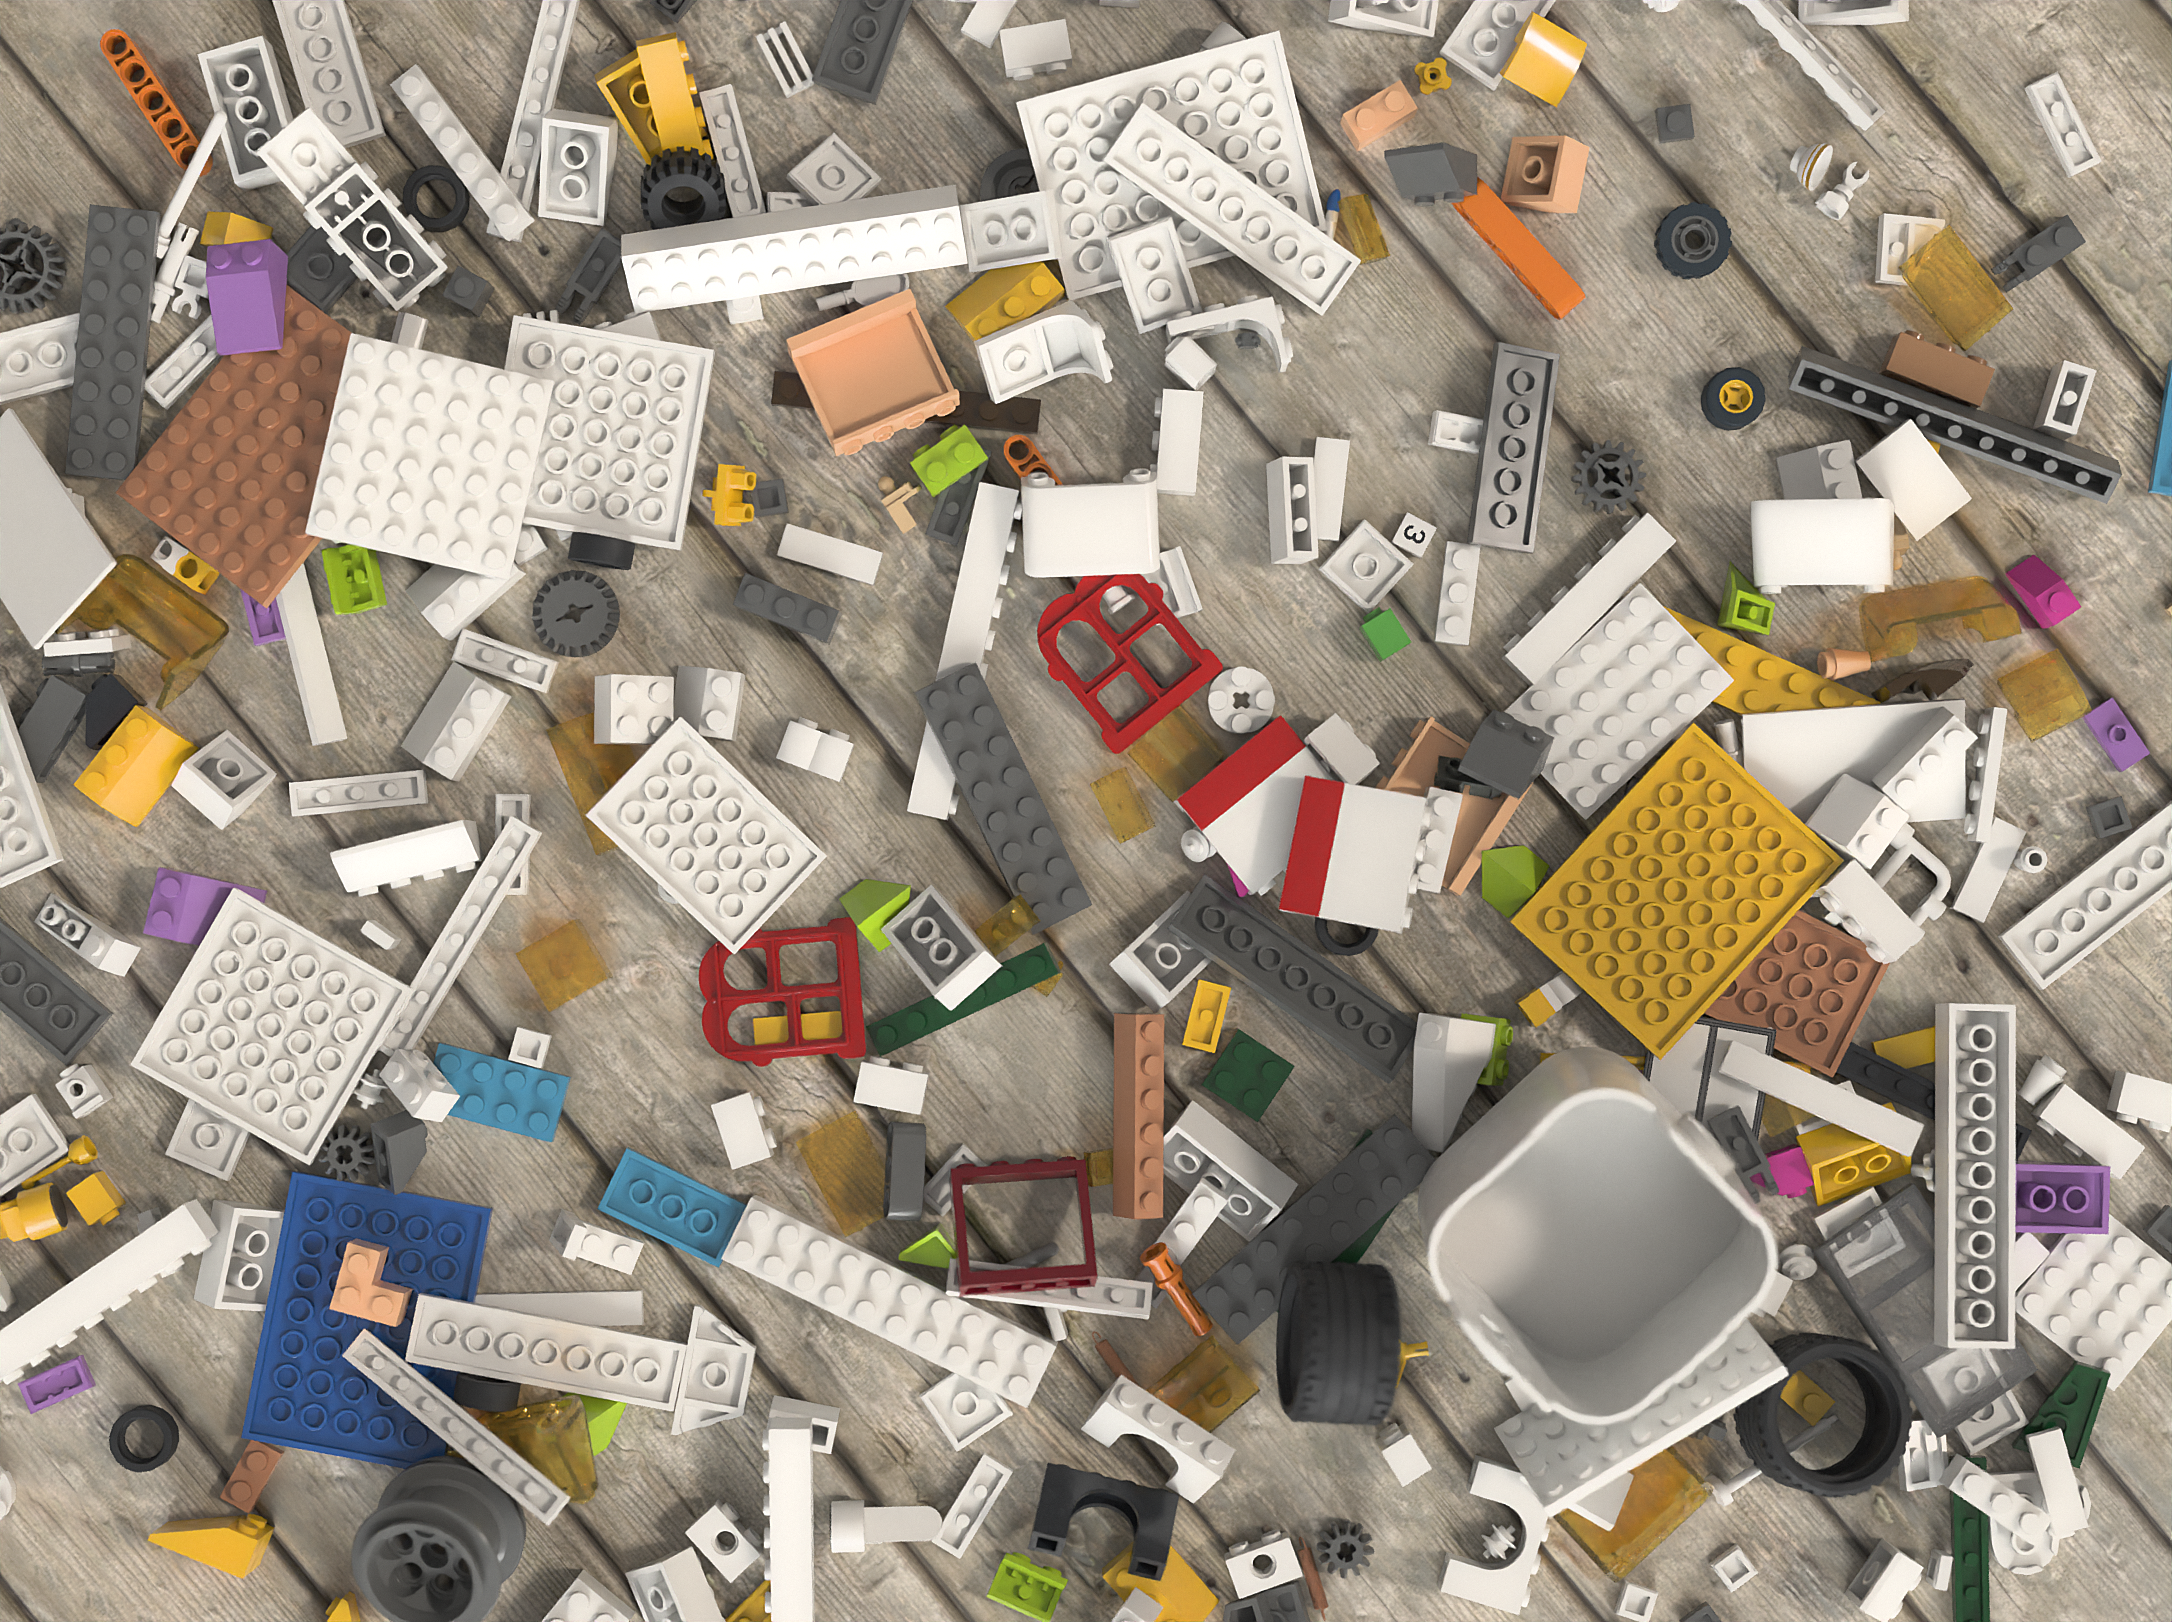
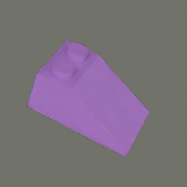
M270 239L208 246L206 283L216 348L220 356L283 348L288 256Z
M159 867L143 933L200 946L233 888L243 891L262 903H265L267 890L174 868Z
M2015 1161V1232L2109 1234L2110 1166Z

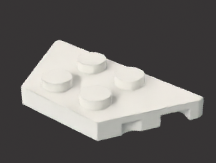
M697 1304L694 1306L671 1435H679L695 1428L706 1427L719 1421L737 1418L745 1413L756 1346L703 1306Z

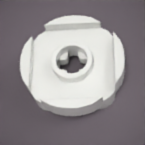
M1242 666L1228 669L1221 673L1212 683L1208 695L1209 712L1214 722L1223 730L1238 734L1251 733L1265 725L1272 715L1275 704V696L1268 679L1257 670ZM1235 692L1240 695L1246 692L1250 696L1247 699V702L1250 704L1247 709L1242 706L1238 709L1234 708L1233 703L1235 699L1232 695Z

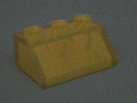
M1211 1335L1145 1391L1201 1428L1212 1433L1261 1390L1227 1349Z

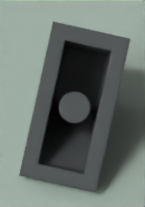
M407 1110L370 1124L378 1182L394 1195L402 1192L427 1153L425 1138L428 1136L426 1125L421 1119L414 1118Z

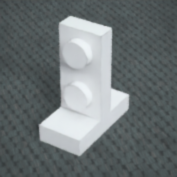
M564 1209L561 1210L549 1239L563 1257L575 1261L577 1256L630 1275L644 1245L641 1240L580 1220L574 1213Z

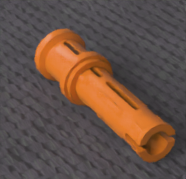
M1165 1243L1153 1244L1142 1253L1140 1261L1144 1266H1148L1154 1274V1282L1157 1287L1166 1290L1189 1324L1195 1336L1206 1334L1213 1327V1323L1183 1280L1182 1268L1180 1265L1174 1264L1168 1254L1169 1249Z

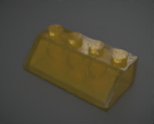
M594 712L547 729V734L595 854L602 856L620 849L585 814L636 762L631 746L594 744Z

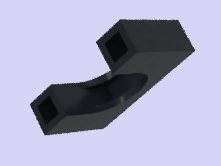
M1048 1463L1041 1486L1028 1549L1061 1557L1072 1517L1086 1508H1108L1120 1514L1132 1529L1133 1547L1127 1574L1161 1582L1167 1565L1179 1495L1170 1493L1162 1488L1154 1489L1138 1485L1129 1480L1121 1481L1105 1477L1097 1472L1089 1473L1072 1469L1064 1464Z

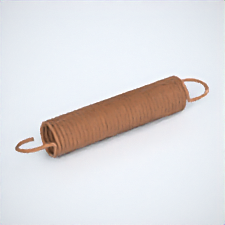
M1094 1331L1092 1337L1097 1344L1095 1348L1115 1377L1118 1379L1122 1375L1139 1386L1107 1339L1097 1343L1093 1334L1096 1333L1099 1338L1101 1336Z
M1299 1537L1300 1546H1302L1301 1538L1305 1548L1298 1550L1297 1554L1309 1588L1311 1600L1315 1610L1321 1609L1323 1620L1326 1621L1324 1609L1329 1605L1311 1548L1306 1547L1303 1538Z

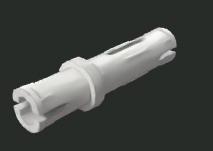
M178 223V228L154 281L152 310L155 305L156 307L152 313L151 320L159 324L170 297H174L176 293L174 287L184 257L189 255L194 241L199 234L198 230L191 227L188 230L187 225Z

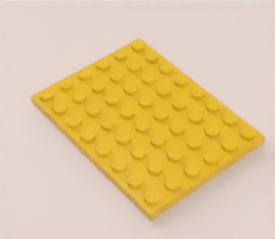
M1691 723L1513 916L1509 923L1657 1059L1661 1060L1844 860L1695 723Z

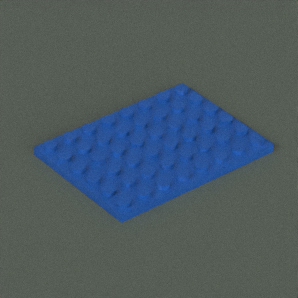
M293 1171L241 1438L403 1469L426 1458L446 1456L448 1449L446 1441L342 1355L363 1329H366L405 1360L419 1293L475 1303L493 1207L407 1191L394 1195L386 1187L348 1180L337 1181L336 1178ZM354 1239H361L389 1247L380 1280L413 1289L404 1322L394 1327L329 1309L348 1242ZM407 1362L453 1400L456 1377L459 1371Z

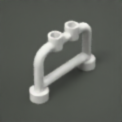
M1905 822L1889 843L1896 851L1873 879L1883 888L1911 854L1936 875L1937 885L1919 902L1918 908L1910 916L1913 923L1925 934V931L1920 927L1927 917L1933 921L1938 919L1947 907L1942 900L1950 889L1951 877L1949 870L1943 862L1912 837L1915 830ZM1826 908L1821 918L1832 927L1839 924L1844 928V921L1839 915ZM1924 934L1912 946L1916 945Z

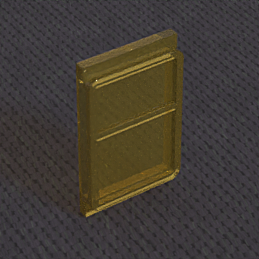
M1950 225L1945 226L1940 232L1934 234L1932 239L1917 252L1910 255L1909 259L1898 267L1902 272L1905 282L1952 343L1958 344L1962 351L1970 348L2014 309Z
M856 1110L830 1124L823 1125L821 1129L796 1141L845 1238L857 1231H862L864 1227L884 1217L885 1164Z

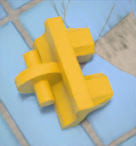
M718 464L717 477H713L712 490H703L702 497H712L711 511H715L714 525L741 526V523L753 521L754 507L752 504L743 503V490H753L755 488L756 473L745 470V466Z

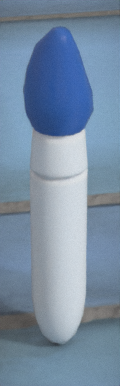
M1335 189L1327 200V213L1325 216L1327 230L1322 231L1332 240H1334L1338 213L1342 207L1341 194L1338 189Z

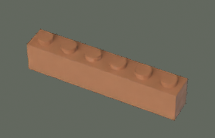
M1114 1013L1113 1216L1134 1220L1163 1218L1164 1014Z

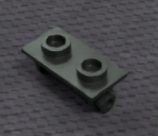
M1438 757V770L1435 773L1434 786H1439V789L1463 793L1464 786L1470 785L1469 795L1485 797L1491 800L1494 797L1500 798L1502 791L1458 771L1462 759Z

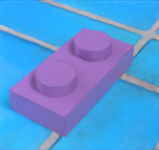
M241 590L254 645L261 646L286 639L276 598L268 608H265Z

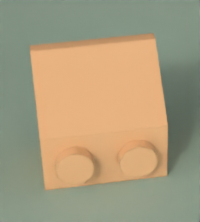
M1566 135L1513 137L1500 200L1507 205L1547 213H1577L1590 147Z

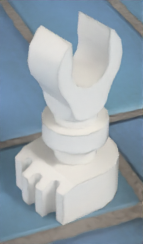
M1857 162L1851 163L1844 170L1841 184H1837L1833 191L1823 192L1815 202L1817 204L1816 208L1834 220H1841L1849 208L1847 202L1852 199L1853 190L1861 187L1869 178V170L1861 179H1855L1852 176V169Z

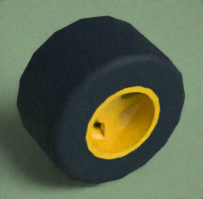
M1741 367L1726 368L1716 373L1706 383L1701 394V408L1706 419L1715 427L1727 431L1739 430L1755 421L1763 411L1766 401L1765 388L1759 377L1750 370Z

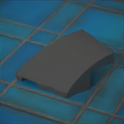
M1299 1581L1267 1589L1225 1605L1223 1622H1311Z

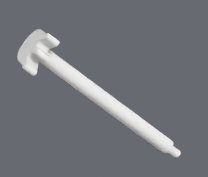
M1833 1414L1827 1419L1824 1417L1814 1427L1810 1426L1784 1443L1789 1453L1792 1454L1830 1429L1831 1424L1838 1420L1837 1416ZM1753 1464L1725 1483L1712 1473L1705 1477L1704 1481L1710 1487L1709 1491L1716 1497V1502L1725 1507L1733 1502L1732 1492L1763 1472Z

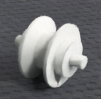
M1197 826L1186 831L1182 836L1181 846L1183 852L1192 861L1201 862L1217 852Z
M374 1069L373 1074L366 1073L365 1076H362L360 1078L362 1082L360 1089L353 1091L357 1095L356 1099L362 1101L361 1108L367 1109L369 1104L376 1105L377 1102L384 1103L380 1092L381 1089H388L389 1087L379 1076L381 1071L378 1069Z
M1801 1244L1785 1248L1780 1254L1783 1274L1793 1280H1802L1812 1276L1817 1268L1813 1260V1250Z
M1492 1524L1494 1533L1490 1537L1481 1535L1485 1540L1483 1546L1487 1549L1483 1555L1487 1559L1493 1555L1496 1559L1501 1556L1506 1560L1504 1551L1508 1547L1517 1549L1513 1543L1516 1539L1512 1535L1516 1529L1512 1525L1506 1529L1502 1525L1498 1528Z

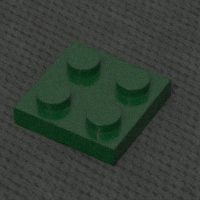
M1238 1029L1201 1085L1258 1122L1295 1066Z

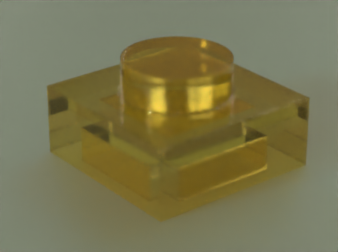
M1113 1148L1084 1152L1088 1186L1095 1187L1113 1184Z

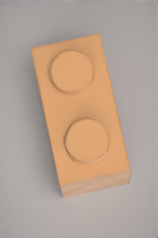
M1399 80L1344 113L1340 125L1358 152L1414 118L1418 107L1402 81Z

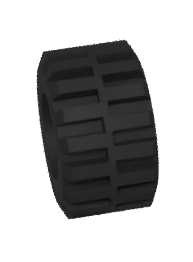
M684 146L676 147L677 151L671 152L669 148L663 150L662 157L656 154L651 158V165L646 164L643 176H641V209H643L645 220L650 221V227L653 230L717 221L724 217L726 206L724 174L720 173L719 164L716 161L711 163L710 155L704 153L701 156L698 153V149L692 147L690 152L684 151ZM678 186L692 187L701 193L696 199L688 202L675 201L666 195L670 189Z

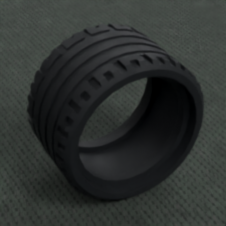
M1322 1261L1296 1262L1288 1270L1284 1279L1277 1321L1276 1372L1279 1399L1283 1412L1293 1422H1327L1329 1424H1342L1344 1422L1350 1425H1379L1388 1416L1392 1408L1400 1365V1308L1393 1276L1381 1264L1365 1265L1363 1263L1347 1264L1343 1262L1331 1264L1330 1262Z
M1799 1333L1798 1335L1791 1334L1774 1341L1773 1345L1768 1344L1784 1365L1788 1375L1735 1406V1413L1733 1414L1734 1421L1736 1422L1735 1429L1741 1438L1739 1442L1744 1448L1747 1457L1753 1459V1464L1757 1469H1760L1767 1477L1774 1479L1775 1482L1818 1496L1846 1498L1847 1495L1856 1496L1871 1490V1486L1880 1485L1886 1477L1893 1473V1468L1898 1467L1902 1455H1905L1907 1451L1905 1447L1907 1442H1910L1911 1435L1909 1434L1913 1426V1422H1911L1913 1412L1910 1407V1395L1905 1390L1907 1388L1906 1384L1902 1381L1898 1370L1893 1369L1890 1360L1885 1358L1878 1350L1871 1349V1346L1866 1343L1846 1337L1819 1333ZM1832 1358L1849 1370L1856 1378L1863 1392L1866 1406L1865 1425L1858 1443L1843 1460L1830 1467L1810 1470L1795 1460L1780 1436L1777 1422L1778 1404L1786 1384L1800 1368L1815 1360Z

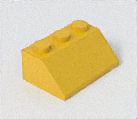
M1042 261L990 269L948 303L945 308L974 342L1050 309L1065 296V289Z
M135 705L73 785L102 808L129 824L138 827L173 783L182 763L193 756L199 750V747L148 707Z
M1891 1102L1881 1105L1896 1112ZM1834 1123L1796 1136L1797 1145L1801 1146L1814 1182L1810 1189L1818 1207L1855 1194L1869 1186L1874 1187L1911 1173V1156H1905Z
M1133 1541L1102 1568V1577L1124 1602L1135 1587H1137L1163 1606L1155 1622H1203L1220 1601L1171 1544L1161 1582L1127 1574Z

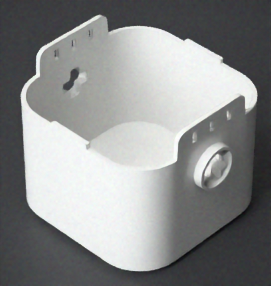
M1597 1047L1566 1049L1541 1062L1438 1157L1425 1174L1418 1194V1216L1434 1283L1442 1297L1448 1302L1453 1317L1460 1324L1466 1336L1492 1365L1502 1373L1509 1374L1545 1411L1549 1413L1554 1409L1570 1419L1587 1424L1615 1423L1639 1413L1673 1382L1677 1384L1727 1339V1334L1747 1317L1768 1293L1776 1272L1777 1252L1773 1235L1767 1223L1733 1169L1736 1167V1163L1721 1145L1690 1114L1686 1113L1682 1116L1629 1061L1614 1052Z

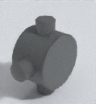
M1240 333L1235 338V343L1238 349L1258 348L1261 340L1257 333Z

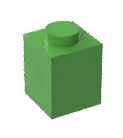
M1379 607L1363 617L1365 624L1359 629L1380 662L1411 643L1410 638L1391 608L1382 612Z

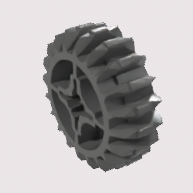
M9 222L5 225V233L0 229V252L13 243L23 242L22 246H18L11 255L0 254V266L4 270L2 282L5 283L3 289L0 287L1 310H5L9 306L12 313L18 314L22 306L26 313H32L33 302L38 308L43 309L45 308V302L42 299L44 296L51 301H54L56 298L50 292L52 287L59 290L63 288V285L56 281V277H65L66 271L57 268V266L62 265L66 261L62 256H54L60 251L61 247L56 243L50 244L52 236L48 233L41 235V228L34 225L29 230L28 224L20 222L16 230L14 224ZM35 247L38 248L43 258V273L39 272L34 266L36 254L33 252ZM6 262L22 264L32 274L13 270L14 267L6 264ZM31 280L39 282L30 291L23 294H15L16 290H20L25 282Z

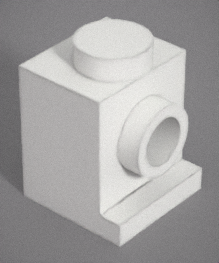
M78 1064L70 1066L59 1074L62 1080L55 1085L72 1109L75 1119L86 1117L114 1098L91 1064L79 1067ZM76 1083L81 1084L83 1087L81 1095L74 1088Z

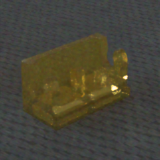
M1126 767L1120 768L1090 783L1120 844L1156 827Z

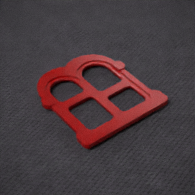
M1141 574L1083 576L1076 585L1074 593L1064 594L1046 607L1037 627L1038 646L1043 657L1049 663L1047 669L1049 675L1056 681L1063 680L1102 728L1101 737L1108 748L1115 754L1124 751L1219 674L1223 668L1216 655L1209 649H1201L1163 602L1164 593L1161 587L1153 582L1148 583ZM1124 585L1137 592L1147 605L1148 611L1126 631L1117 634L1104 620L1100 612V601L1108 589ZM1080 620L1090 624L1115 654L1114 662L1089 682H1084L1080 679L1057 648L1056 639L1058 632L1065 624L1071 621ZM1155 624H1162L1192 661L1190 669L1166 688H1160L1130 652V645ZM1129 672L1148 694L1149 700L1147 704L1126 721L1117 723L1098 701L1097 694L1121 673Z
M851 917L835 918L830 920L827 926L766 932L759 928L739 950L762 948L765 950L768 983L763 989L737 990L730 986L724 975V965L728 957L733 953L720 941L713 944L705 953L699 968V986L707 1000L702 1012V1028L706 1040L720 1055L734 1061H752L758 1067L768 1066L772 1063L773 1059L838 1053L843 1059H855L866 1055L857 926ZM825 941L834 942L838 978L835 982L799 986H784L782 984L779 955L782 946ZM829 996L838 997L841 1008L842 1034L837 1038L804 1039L800 1009L802 1000ZM783 1001L786 1004L789 1033L786 1042L748 1046L737 1043L730 1036L728 1021L732 1012L739 1006Z

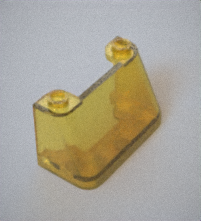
M1971 576L1876 593L1866 597L1859 607L1865 649L1870 655L1871 663L1885 661L1891 657L1910 653L1918 642L1916 625L1962 617L1963 628L1978 631L1982 635L1983 643L2022 634L2017 611L1987 578L1982 576Z
M571 1395L520 1405L513 1411H490L476 1419L561 1490L566 1491L565 1493L571 1497L568 1502L584 1504L595 1497L599 1484L586 1409L580 1396ZM452 1446L447 1450L448 1456L466 1459Z
M1672 1445L1627 1471L1634 1475V1478L1615 1525L1610 1531L1567 1507L1553 1515V1518L1613 1582H1618L1625 1578L1699 1509L1713 1493V1489Z

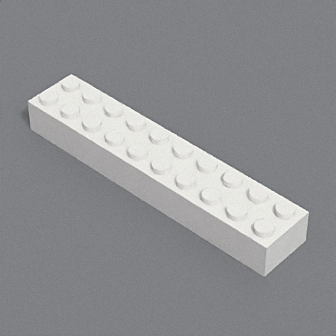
M956 185L621 235V258L635 313L968 264Z
M1942 1003L1935 1006L1934 1344L1947 1348L2015 1349L2016 1005Z
M757 1195L750 1198L721 1258L1025 1408L1028 1407L1058 1344L1057 1341L1055 1342V1340L971 1299L946 1295V1287Z

